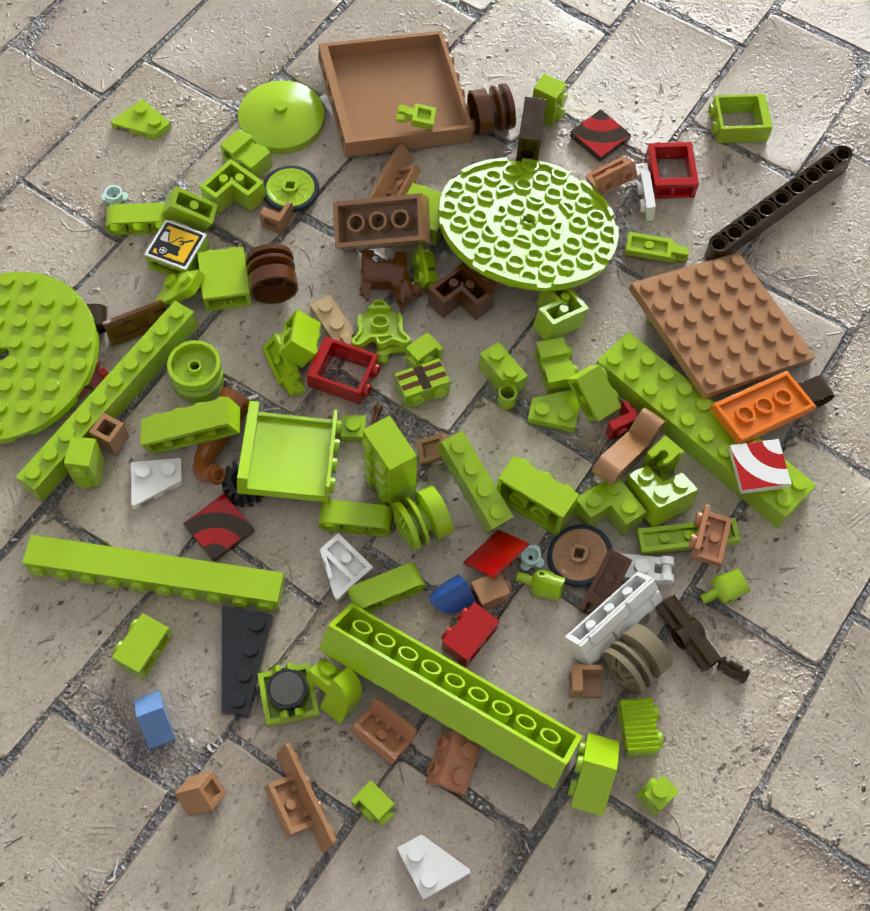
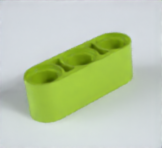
M164 203L110 205L106 211V231L113 235L156 234L165 220L172 221V219L161 215Z
M328 499V502H321L318 527L331 532L385 537L389 536L391 532L393 512L392 508L386 505Z
M412 562L353 585L348 589L347 593L353 604L372 613L421 592L425 589L426 585L416 564Z

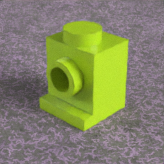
M428 332L406 347L405 361L409 368L438 358L441 361L443 358V347Z
M663 775L659 780L653 777L635 797L655 817L679 791Z
M372 780L351 800L352 806L355 809L359 806L362 807L359 811L370 823L375 820L378 825L381 824L384 827L395 815L392 812L395 809V803Z

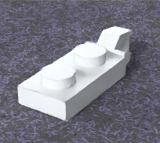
M636 164L638 177L634 179L639 181L637 182V195L642 196V199L639 201L640 212L645 214L646 221H653L655 219L656 204L648 164Z

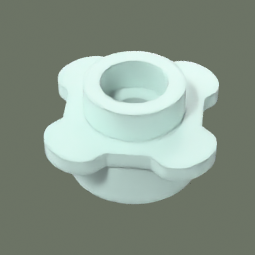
M111 185L105 189L101 199L110 205H116L128 200V194L122 192L121 187Z
M538 545L528 546L518 556L521 561V570L529 571L530 568H542L545 562L541 558V548Z

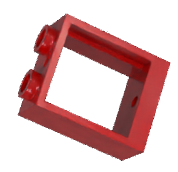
M692 142L648 143L645 161L648 164V170L651 175L654 199L695 198L699 181ZM685 158L688 177L659 178L656 159Z
M325 336L306 374L308 387L361 405L363 398H367L372 388L370 383L373 377L377 378L381 365L378 364V354ZM332 356L367 368L358 389L323 377Z

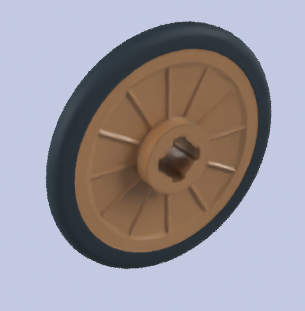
M585 524L569 526L563 529L551 541L547 553L548 566L555 575L566 578V585L572 587L590 586L609 548L613 550L609 538L596 527ZM577 553H583V554H584V555H583L584 557H583V558H577V557H576V556H577L576 554H577Z

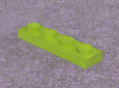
M732 518L726 546L739 545L741 542L736 518ZM694 522L637 528L636 536L640 555L692 550L688 548L691 534H696L697 527L693 526Z

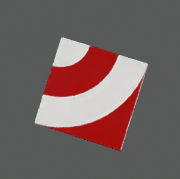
M779 439L730 445L728 450L740 494L789 488L792 483Z

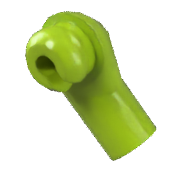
M390 345L384 349L378 348L375 351V354H378V364L387 363L388 355L406 354V348H401L397 345Z

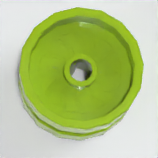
M191 340L174 348L169 355L167 362L168 372L174 391L180 398L188 402L199 403L212 399L220 392L225 377L218 351L212 345L204 341Z

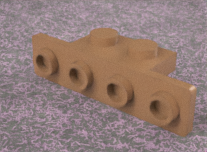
M402 143L398 144L369 198L406 195L412 183L416 184L421 170L417 165L410 166L413 156Z
M290 743L285 744L276 754V757L286 777L268 783L264 790L286 837L290 838L311 829L321 852L326 853L337 843L335 830L328 823L324 815L323 805L316 798L312 790L310 778L305 775L297 752L293 750Z

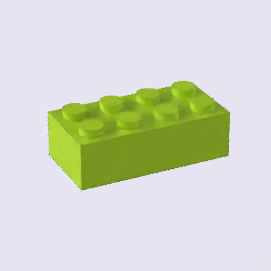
M389 415L363 429V441H361V444L364 448L362 456L365 461L363 463L365 470L363 477L370 488L374 487L377 491L376 497L379 503L391 507V504L396 501H400L403 504V498L407 496L412 501L415 500L417 455Z

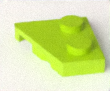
M143 99L110 121L113 129L118 130L121 127L128 129L130 134L143 135L145 138L152 140L158 139L172 129L170 122Z
M200 270L170 274L164 280V286L155 302L163 300L164 305L168 303L171 305L175 300L180 303L182 300L196 294L205 275Z
M567 390L533 397L527 423L574 433L580 405L573 391Z

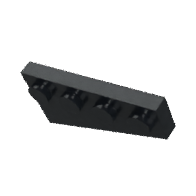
M222 606L221 711L223 714L249 718L258 683L257 673L261 671L272 627L273 615Z

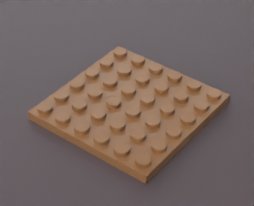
M739 252L632 282L628 288L702 399L811 363L815 358Z

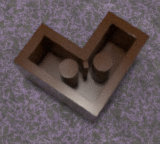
M462 263L428 288V304L443 318L461 305L477 320L493 308L495 292L469 267Z

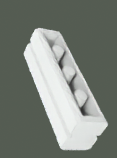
M639 571L636 572L564 638L573 656L586 665L598 662L601 658V653L606 648H610L614 641H619L621 635L652 612L655 606L663 600L660 591L657 590L658 587L655 580Z

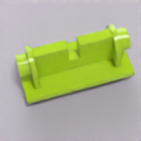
M419 245L411 255V265L414 269V283L419 284L423 291V289H428L435 284L438 278L436 271H429L436 268L433 252L430 249H423V245Z

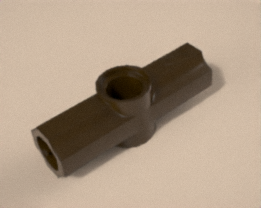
M675 595L666 598L657 605L655 609L671 629V636L680 649L687 651L701 672L707 671L722 659L706 638V632L701 622L688 614Z

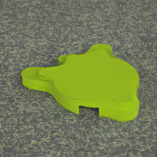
M382 299L374 300L371 306L367 308L366 313L363 315L359 314L357 318L358 333L351 339V345L361 349L369 343H376L379 349H384L390 345L406 348L411 344V338L403 331L402 315L400 313L397 315L393 312L392 307L387 305L386 301Z

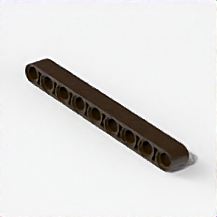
M845 145L836 146L714 234L708 242L704 254L705 259L710 261L734 254L834 181L847 170L853 157L852 149Z

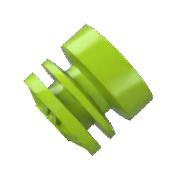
M432 485L415 493L417 505L408 496L403 498V504L400 501L391 504L396 527L412 551L420 549L421 543L424 546L430 544L428 532L436 540L454 533L449 511L442 497Z

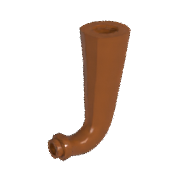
M222 387L219 397H229L240 407L241 423L248 414L250 400L238 391ZM231 436L199 443L193 461V474L199 481L219 485L225 479V470L217 464H213V462Z

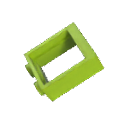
M766 94L715 95L712 104L709 105L708 115L713 121L711 130L712 134H715L717 143L768 141L773 126ZM753 112L755 125L724 126L722 113Z

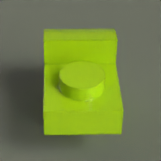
M326 658L321 659L308 670L306 678L326 693L320 708L341 724L356 710L362 697V687L357 675L350 667L341 671Z

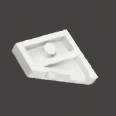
M181 458L131 462V506L133 510L140 508V504L153 497L157 499L164 495L166 491L183 485Z
M339 533L320 548V555L335 601L338 603L348 594L347 591L350 587L360 583L373 571V566Z
M422 834L397 847V851L423 901L471 874L468 867Z

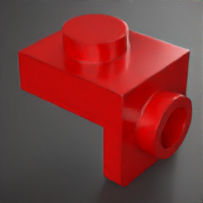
M628 400L621 403L619 410L621 416L608 422L605 433L609 440L617 437L620 439L624 436L638 416L636 408L631 406Z

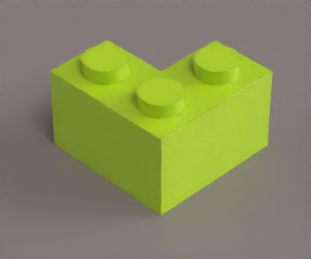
M232 159L228 160L200 185L202 197L218 204L216 210L218 214L222 213L234 201L252 212L264 201L266 196L264 182Z
M571 288L557 291H540L536 302L540 308L538 309L533 329L544 341L559 338L582 327L589 308Z
M648 465L629 473L625 482L626 487L646 510L644 518L652 527L690 510L698 491L683 473L662 481Z
M620 479L614 486L603 481L580 495L574 513L582 524L591 526L607 517L621 536L642 524L646 510Z
M591 733L587 734L585 742L580 741L574 769L578 776L576 780L571 779L568 789V795L572 796L571 808L604 816L617 772L620 741Z

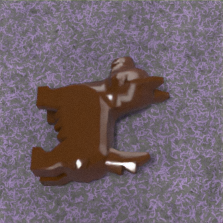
M362 250L360 273L362 285L359 288L361 291L359 295L366 301H369L371 290H392L400 310L404 314L405 306L410 305L415 298L423 295L421 286L410 282V276L406 267V252L396 251L393 260L388 259L387 261L383 259V261L378 260L376 263L372 259L374 250Z

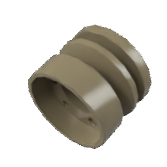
M633 624L621 635V642L614 641L610 648H606L601 653V659L607 671L621 687L629 693L639 696L646 687L653 683L652 677L659 678L672 666L673 661L668 649L652 631L641 624Z

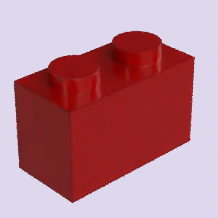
M475 602L470 608L465 607L457 617L458 623L454 627L449 626L441 637L443 640L442 650L465 668L468 667L497 631L499 625L497 618Z

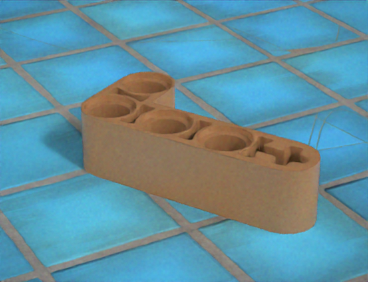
M643 408L629 431L598 459L591 472L614 486L647 454L666 421L648 409Z

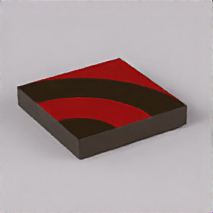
M601 109L570 131V137L600 162L631 138V134Z
M224 494L183 523L187 531L214 562L255 532L252 525Z

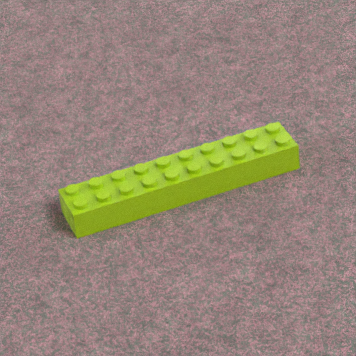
M629 331L597 360L596 365H601L606 370L611 387L622 399L628 400L629 404L634 406L639 413L643 408H646L666 421L661 430L666 436L777 529L809 497L815 488V483L785 460L792 483L789 488L740 494L728 450L730 445H735L736 443L710 411V407L716 403L710 397L702 399L688 379ZM756 438L747 443L759 442L762 440L760 438Z
M353 603L348 605L327 626L318 649L329 658L340 662L346 667H350L355 673L362 675L375 685L391 692L397 698L413 705L421 712L430 715L446 727L452 728L468 740L486 748L492 754L503 758L516 768L525 771L553 789L583 737Z

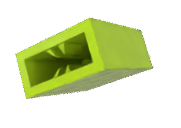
M229 247L228 249L207 250L197 253L199 270L205 275L201 288L206 311L252 305L244 247Z

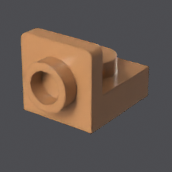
M439 433L417 440L420 464L428 465L443 460L436 448L443 440L451 436Z

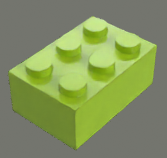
M515 455L498 477L496 487L510 509L555 536L565 528L573 516L579 494L570 485L561 484L548 472H541L533 467L528 460L520 459Z

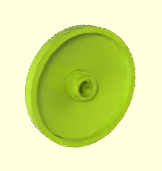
M272 81L256 87L245 96L239 107L238 120L240 130L245 134H250L254 138L255 144L258 143L261 146H266L270 153L286 154L306 148L319 137L324 127L325 114L322 101L307 86L292 81Z

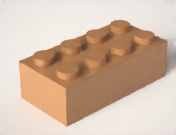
M422 193L333 202L335 248L341 251L431 244L429 198Z

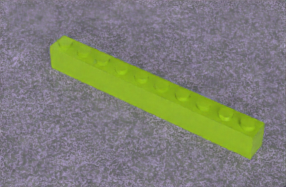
M176 300L19 472L16 478L25 491L41 502L46 499L69 473L64 465L70 437L92 438L89 431L103 413L116 419L168 361V357L173 349L184 343L198 327L194 311Z
M32 534L30 535L22 561L29 574L36 577L50 575L62 581L76 579L87 585H94L95 582L103 583L105 586L113 589H119L120 586L129 587L135 592L155 591L156 594L161 596L174 594L180 595L186 600L201 598L206 599L207 602L212 604L227 602L238 608H246L247 606L257 607L258 610L264 612L280 611L286 583L284 573Z

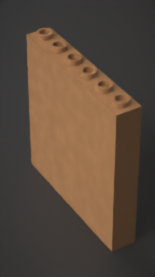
M442 31L320 43L318 45V61L344 157L393 152L397 145L401 143L409 150L471 142L472 133L475 132L474 119L470 118V107L468 103H465L464 88L460 87L459 73L454 69L453 55L449 54V43L444 38ZM416 103L435 107L436 113L433 129L428 130L411 126V121L405 123L397 122L396 117L399 105L414 108Z

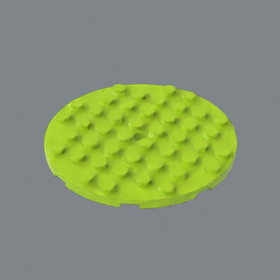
M495 158L472 164L461 170V174L456 178H451L442 192L439 203V226L445 241L452 251L475 271L509 287L534 291H557L587 283L602 273L609 265L618 243V226L615 225L614 213L604 197L585 180L580 182L570 176V171L542 161L522 158V161H508L507 158Z
M8 272L0 274V356L6 350L9 352V355L4 360H0V444L15 442L16 438L30 433L35 435L58 421L76 404L78 395L84 386H88L97 364L99 335L96 331L95 319L80 295L71 287L56 278L34 272Z

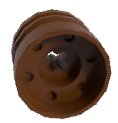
M501 83L498 87L496 85L490 86L489 95L485 88L468 91L467 103L470 107V118L474 119L475 133L477 136L493 133L494 125L498 131H504L505 128L513 129L516 126L515 103L507 83Z
M270 243L254 247L247 253L245 260L250 296L255 301L265 304H276L287 301L298 292V282L293 252L289 247Z

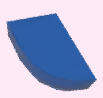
M459 574L437 587L430 596V602L433 606L444 613H457L477 602L468 583Z

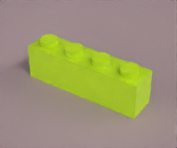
M218 397L213 401L199 402L193 406L175 408L165 413L152 414L141 419L140 445L154 455L240 434V407L229 397Z
M463 430L443 440L436 449L486 534L510 521L514 516Z

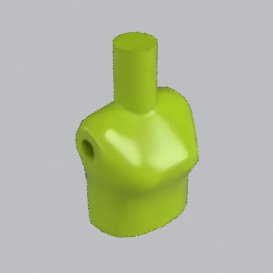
M737 568L729 573L714 577L712 579L713 589L701 594L700 597L704 604L717 598L723 604H729L740 596L751 592L741 571Z
M537 570L533 576L519 571L516 577V581L530 585L531 593L534 596L557 602L561 598L566 578L555 575L550 570Z

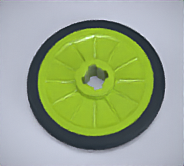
M289 165L279 167L270 172L263 181L266 194L264 200L269 206L278 211L283 209L287 201L292 202L293 212L304 210L315 202L319 194L320 187L316 176L300 166Z

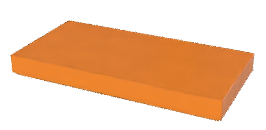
M785 371L712 404L710 411L736 444H743L813 412L816 405L789 372Z

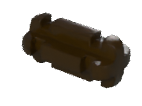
M723 656L717 665V670L720 671L722 669L723 673L735 680L738 678L740 683H745L750 675V670H744L742 665L731 659L727 661V657Z

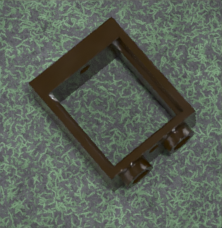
M525 97L516 161H522V158L538 161L547 99Z

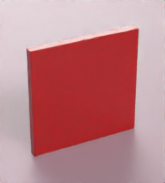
M497 530L463 563L494 579L499 573H504L503 570L508 565L511 566L512 561L530 544Z

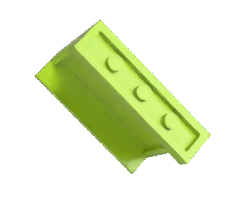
M249 401L237 475V493L328 502L329 492L334 493L336 478L331 477V473H336L338 458H333V453L338 454L340 439H335V435H340L342 420H337L338 410H334L332 420L259 412V402Z

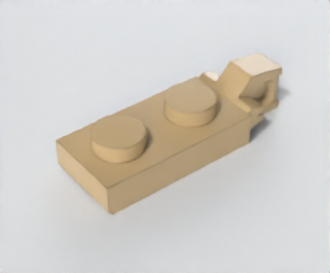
M331 295L310 304L312 313L321 323L320 325L327 336L351 345V339L355 336V333Z

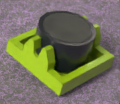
M289 662L285 667L275 665L272 671L257 673L267 728L320 717L315 686L306 678L308 670L311 669L310 663L295 665Z

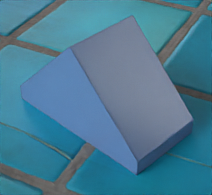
M160 690L134 699L136 718L149 750L176 741Z

